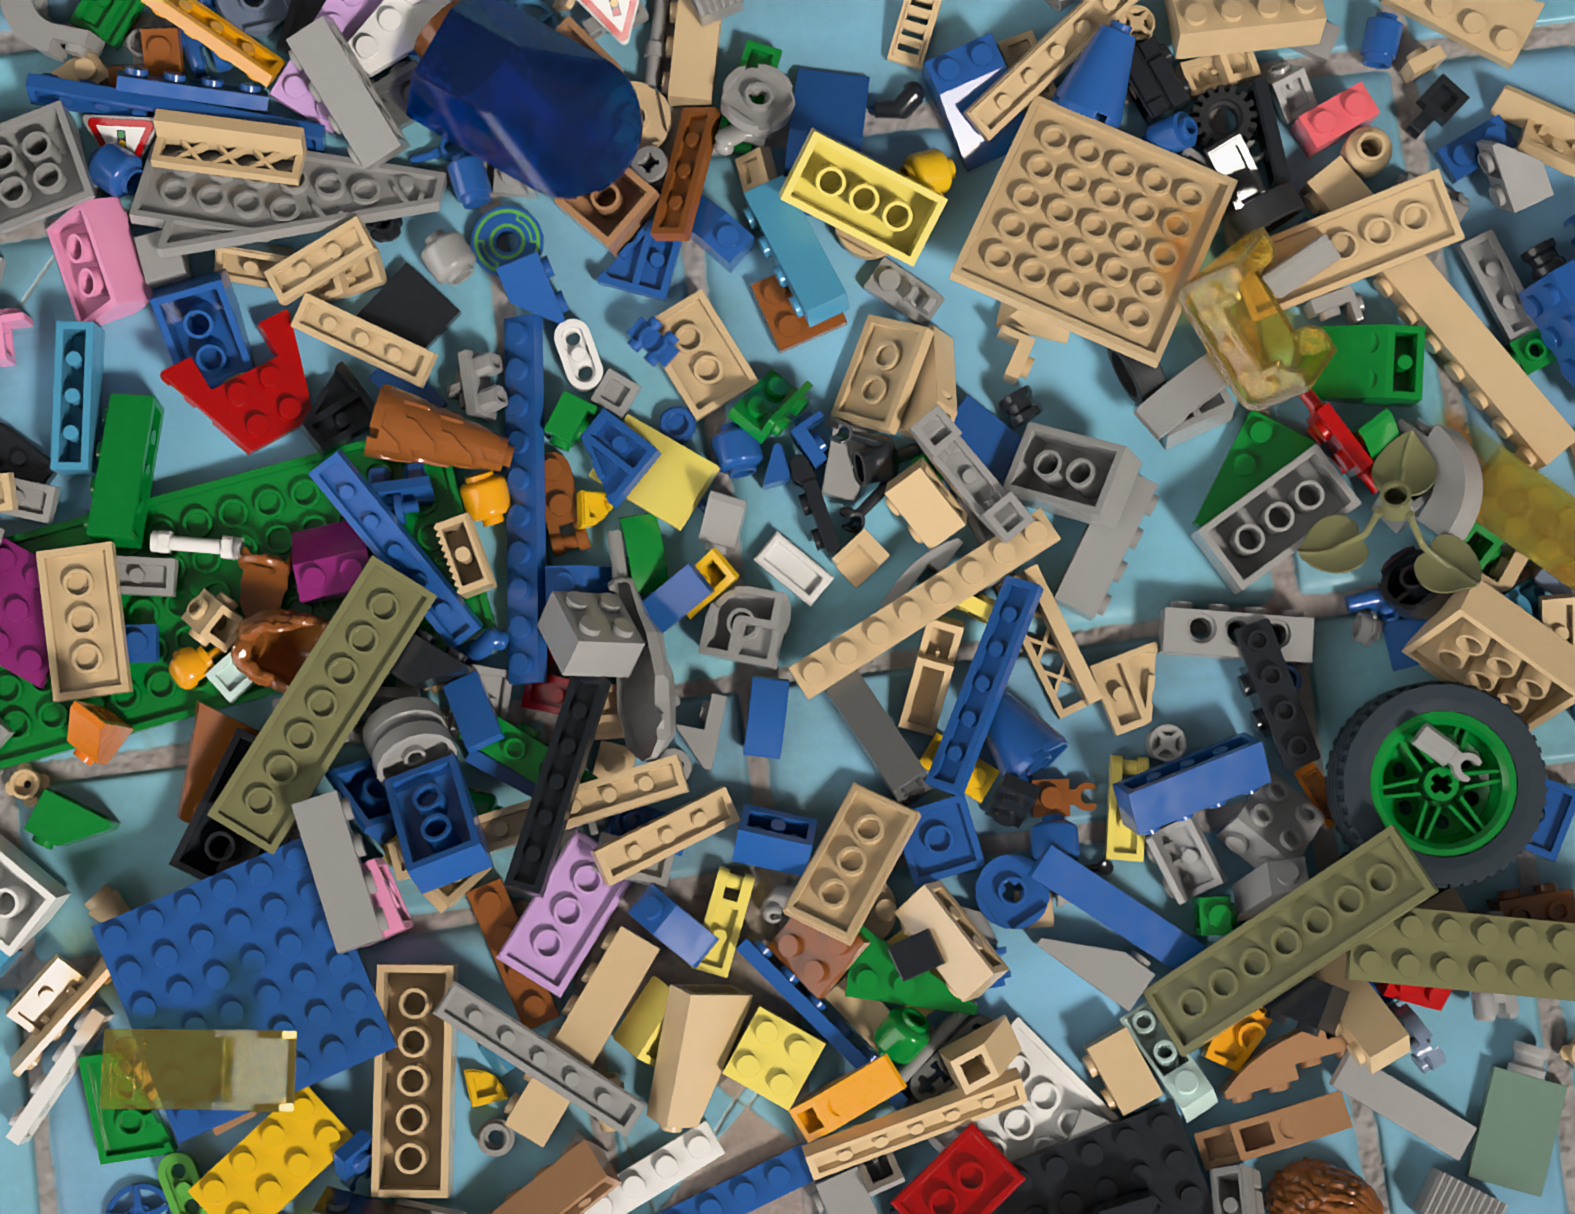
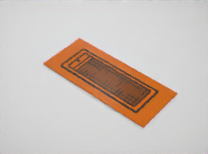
M1311 762L1295 771L1294 775L1311 803L1324 813V824L1327 828H1330L1335 822L1331 820L1330 809L1327 808L1326 804L1328 802V795H1325L1326 782H1324V775Z

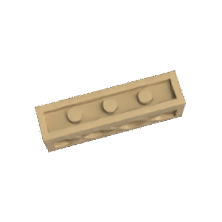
M156 108L153 122L157 138L150 159L152 167L299 186L307 154L304 128ZM166 144L182 146L185 152L176 157L163 155ZM207 150H215L222 156L210 162L203 161L198 155ZM243 155H253L257 158L258 162L248 167L240 166L235 160ZM281 159L294 161L292 172L275 170L272 164Z
M1038 565L1031 566L1014 576L1018 579L1039 584L1044 589L1037 606L1039 613H1034V617L1042 619L1046 626L1043 640L1039 641L1028 637L1026 634L1022 645L1058 719L1103 699ZM1003 582L994 586L997 594H999ZM1049 634L1055 646L1047 643ZM1031 643L1040 646L1038 654H1036ZM1045 648L1060 654L1063 662L1059 674L1044 670L1040 660ZM1065 668H1067L1072 679L1063 677ZM1048 677L1057 679L1054 688L1052 687ZM1061 681L1074 685L1082 700L1063 709L1057 697Z

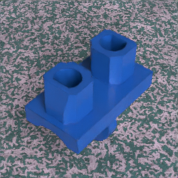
M421 463L407 464L404 466L405 479L392 481L391 473L387 468L381 467L369 470L368 483L392 513L396 515V518L402 525L407 524L406 513L419 512V505L436 503L435 491L430 477L427 476L424 465Z

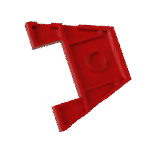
M288 309L258 323L256 328L275 358L214 389H210L191 357L161 371L159 375L164 383L174 387L184 396L186 402L193 408L197 407L213 421L212 424L248 455L300 429L301 423L309 410L312 409L294 328L290 326L292 320Z

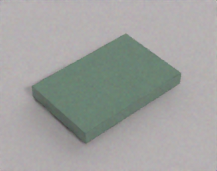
M1491 1066L1476 1126L1477 1130L1474 1134L1464 1176L1541 1197L1568 1086Z

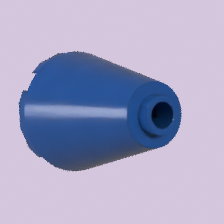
M1111 20L1109 26L1101 24L1053 94L1051 101L1091 119H1100L1107 125L1119 128L1123 117L1136 37L1129 35L1132 27L1115 20Z
M1004 690L985 741L1002 778L1005 773L1029 782L1033 779L1031 774L1040 768L1044 771L1063 754L1068 747V742L1062 734Z

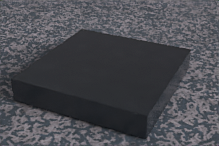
M406 262L356 316L423 348L429 349L462 313Z

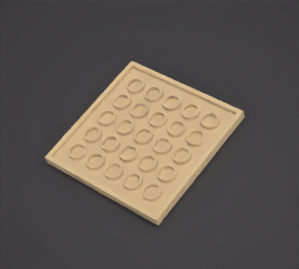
M1037 95L1029 106L951 271L949 279L1157 368L1238 180Z

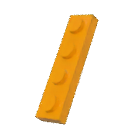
M141 0L156 15L166 18L181 28L187 36L200 41L213 50L219 58L229 61L244 71L250 79L260 82L266 87L281 74L287 61L197 0Z

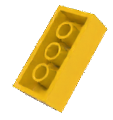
M308 1086L291 1094L187 1192L208 1214H278L334 1161L333 1153L353 1137L354 1134Z

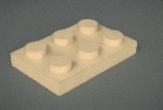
M702 289L655 316L663 325L658 330L660 334L664 336L669 330L679 339L674 346L680 350V353L663 369L696 422L751 390L759 382Z
M868 314L830 416L848 424L896 435L934 331L926 326Z

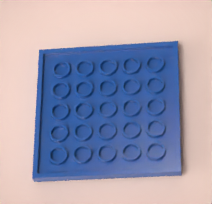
M302 838L278 847L273 855L266 852L91 927L178 1143L189 1140L398 1047L358 950L355 949L343 954H338Z

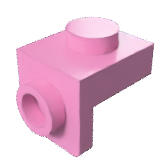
M17 308L0 310L1 367L16 365L12 329L33 327V319Z

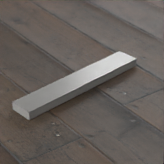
M455 980L433 1012L437 1017L625 1137L628 1136L647 1106V1103Z

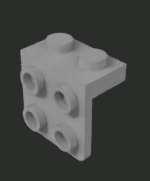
M1270 772L1272 782L1260 786L1257 792L1250 794L1241 810L1225 823L1216 835L1231 851L1237 853L1254 868H1258L1268 861L1302 857L1325 820V815L1321 810L1273 772Z

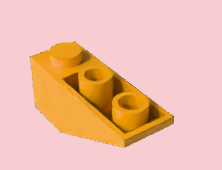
M886 1053L813 1090L793 1106L789 1113L807 1142L810 1143L905 1089L907 1085Z

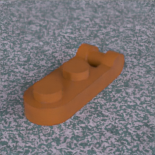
M556 452L544 454L545 520L555 557L565 555L566 550L578 547L580 551L589 549L591 544L587 529H577V489L571 466L563 455ZM574 524L575 533L566 536L561 535L560 527Z

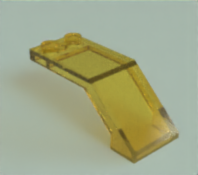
M104 1029L100 1109L294 1112L298 1031Z

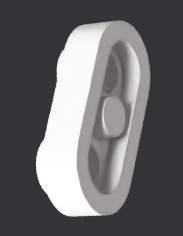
M567 319L557 326L554 333V341L570 384L575 389L582 392L593 391L604 377V369L590 330L584 322L578 319ZM569 335H579L580 342L577 345H569L567 343ZM583 368H589L593 371L592 376L587 380L579 377V372Z

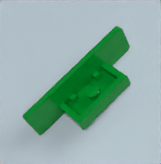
M497 716L505 738L480 750L536 784L549 745L538 739L541 732L522 721L518 727ZM584 769L580 784L598 779L599 777Z

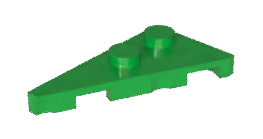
M1251 409L1192 524L1197 527L1204 526L1311 448L1315 441Z
M862 925L860 932L871 943L848 969L845 989L846 997L970 1015L977 1014L978 1006L970 1000L962 1002L960 998L955 997L948 990L946 983L931 972H927L912 980L902 981L888 951V947L891 944Z

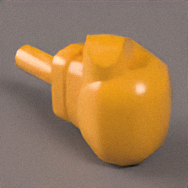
M189 646L181 648L172 654L173 659L168 666L169 673L180 688L185 690L193 689L198 684V681L206 677L205 674L215 666L212 660L224 653V651L218 647H214L207 653L202 646L196 650Z

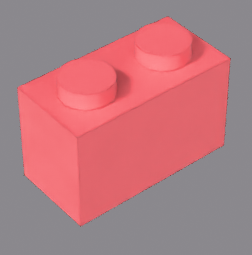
M1360 81L1299 116L1290 130L1309 160L1344 140L1356 129L1370 125L1380 111L1364 84Z

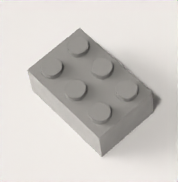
M1028 422L1003 488L1008 493L1012 491L1023 506L1037 510L1041 508L1048 513L1115 531L1142 462L1127 446Z

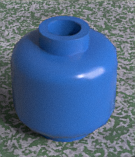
M113 142L105 144L91 153L88 160V170L94 185L117 198L136 193L144 170L143 161L139 156L121 144Z
M735 422L722 425L720 427L721 432L716 434L711 441L715 462L720 468L719 471L728 474L731 479L753 475L758 471L757 467L764 459L760 443Z
M1045 815L1042 817V822L1031 828V856L1035 862L1048 843L1076 861L1079 859L1080 846L1077 826L1072 822L1065 821L1063 815Z

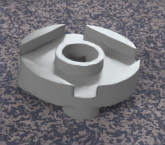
M758 64V68L751 67L747 69V65L740 66L733 70L724 82L721 93V113L736 128L750 133L757 138H767L772 132L783 128L790 120L795 106V98L792 93L793 86L783 72L770 65ZM759 94L765 97L764 104L753 103L749 96L757 97Z

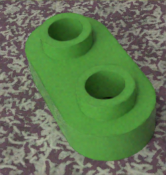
M176 1151L165 1156L158 1166L157 1174L171 1213L208 1214L200 1205L197 1212L190 1211L187 1206L189 1199H194L187 1191L203 1177L196 1159L185 1151ZM176 1163L184 1165L186 1172L183 1177H179L174 1173Z

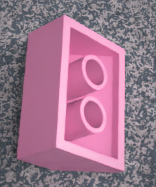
M95 198L73 206L46 229L77 322H94L101 326L135 314L150 303V298L153 294L152 288L146 284L137 247L129 226V219L123 209L120 198Z

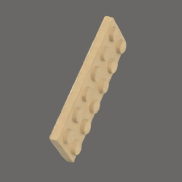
M1436 169L1226 254V257L1253 323L1464 240L1465 237L1440 171ZM1326 234L1340 253V259L1285 297L1278 298L1263 280V274L1320 235Z

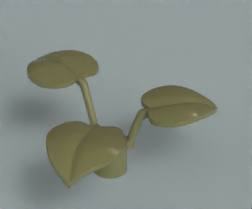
M1413 430L1405 432L1389 443L1373 464L1371 475L1374 486L1380 491V506L1374 508V513L1365 529L1359 533L1357 523L1351 518L1343 515H1330L1313 525L1298 549L1300 558L1315 569L1335 574L1351 572L1359 568L1367 560L1369 550L1362 540L1369 536L1380 517L1383 516L1391 522H1399L1406 519L1420 549L1425 552L1418 556L1414 564L1416 578L1423 587L1435 593L1448 594L1473 589L1481 583L1480 563L1472 548L1464 540L1454 535L1441 534L1434 538L1429 547L1421 534L1415 520V513L1411 511V496L1421 495L1432 487L1436 480L1437 468L1433 457L1422 445Z

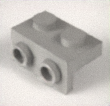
M1194 815L1185 821H1174L1160 828L1156 833L1145 837L1147 842L1146 852L1150 860L1155 865H1159L1164 875L1163 884L1165 890L1171 898L1176 899L1179 905L1227 881Z

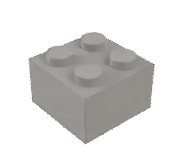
M552 591L537 624L563 676L629 678L645 645L618 594Z

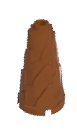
M383 383L369 427H371L370 434L372 435L371 437L367 436L364 456L446 468L454 466L465 469H486L501 472L502 466L510 468L515 446L508 444L509 437L490 431L479 423L463 418L459 413L429 403L428 400Z

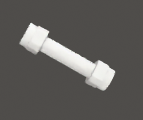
M153 530L150 536V551L160 554L172 555L174 550L220 554L223 559L235 560L238 559L244 547L243 537L223 535L222 539L174 536L172 531Z

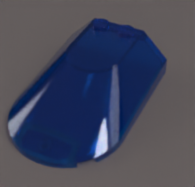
M462 0L450 8L412 74L406 112L407 117L528 188L551 198L577 199L578 196L606 189L628 169L641 142L643 116L641 115L640 104L635 88L623 72L604 57L504 0Z

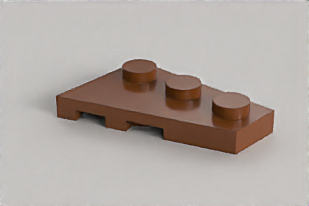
M199 701L196 702L193 734L190 737L189 758L186 772H184L177 817L186 823H190L237 727L254 735H258L260 732Z

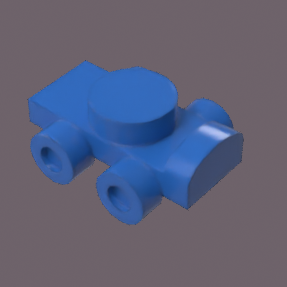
M651 316L647 321L640 317L626 332L631 337L627 344L637 353L643 348L647 353L643 358L652 367L660 363L666 368L680 353V350L674 346L679 339L669 330L664 336L660 334L658 330L663 325L654 316Z

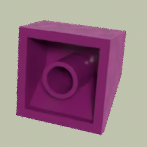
M347 521L292 533L293 570L300 602L307 606L345 598L371 556L374 555Z

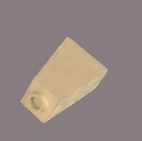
M670 984L646 1113L647 1117L660 1124V1129L679 1133L682 1131V1128H696L699 1126L751 1005L753 995L732 984Z

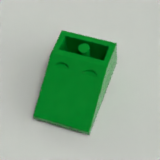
M1394 324L1306 326L1302 389L1310 385L1318 398L1323 402L1398 407L1414 406L1422 400L1425 327Z

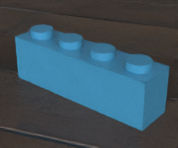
M781 175L743 193L747 207L743 208L742 212L750 229L757 227L762 237L757 238L766 259L771 256L773 257L777 265L773 268V271L781 288L789 287L793 296L788 299L797 318L804 316L809 327H812L850 309L847 292L803 210L780 199L778 194L786 180L784 175Z
M56 321L50 469L62 476H94L97 474L99 462L96 458V448L101 440L105 330L94 322Z

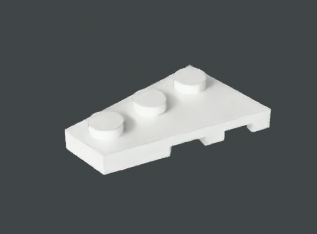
M384 0L348 41L349 46L368 77L371 78L408 56V53L414 50L415 41L421 30L435 14L451 1Z

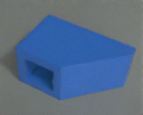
M535 251L496 267L511 304L557 323L566 321L563 313L569 311L562 291H553L549 278L554 277L555 274L547 255L540 258L538 252Z

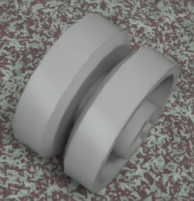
M410 696L393 700L378 708L368 718L363 728L365 747L372 758V765L376 776L384 787L383 780L453 753L457 756V748L451 734L447 730V724L441 710L436 703L426 698Z

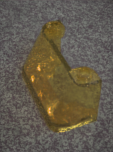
M1264 226L1244 235L1190 279L1179 293V303L1183 312L1233 394L1243 407L1252 411L1264 410L1310 391L1337 351L1329 335L1318 326L1306 325L1294 330L1270 288L1263 280L1259 269L1268 265L1275 255L1273 241Z

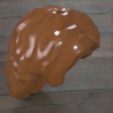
M280 608L257 612L253 616L245 618L239 624L238 636L231 649L232 663L236 666L237 670L245 674L249 680L257 685H263L285 693L330 621L310 613H298L295 610Z
M1304 1157L1303 1160L1291 1162L1283 1170H1276L1275 1178L1268 1182V1190L1264 1194V1205L1269 1214H1384L1383 1203L1377 1197L1375 1190L1361 1176L1347 1169L1337 1168L1332 1163L1309 1159L1308 1157Z

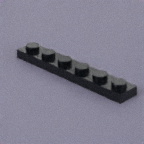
M571 676L503 885L507 890L540 898L544 897L611 687L609 679L594 676Z

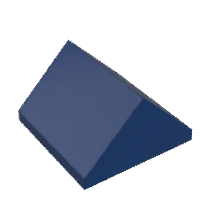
M372 758L326 772L325 777L333 789L337 790L342 798H349L355 820L364 833L382 845L397 835L386 789L376 776L372 765Z

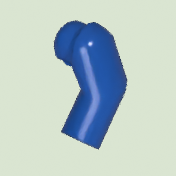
M1378 588L1344 597L1349 614L1368 609L1370 612H1376L1377 617L1388 623L1397 621L1400 615L1391 610Z
M497 627L487 628L472 644L461 651V653L468 656L465 663L475 664L488 657L494 649L504 650L507 647L509 636L506 631H499Z

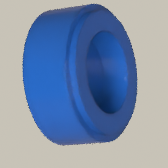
M674 406L668 408L661 415L659 428L660 432L679 444H684L694 436L696 421L687 408Z

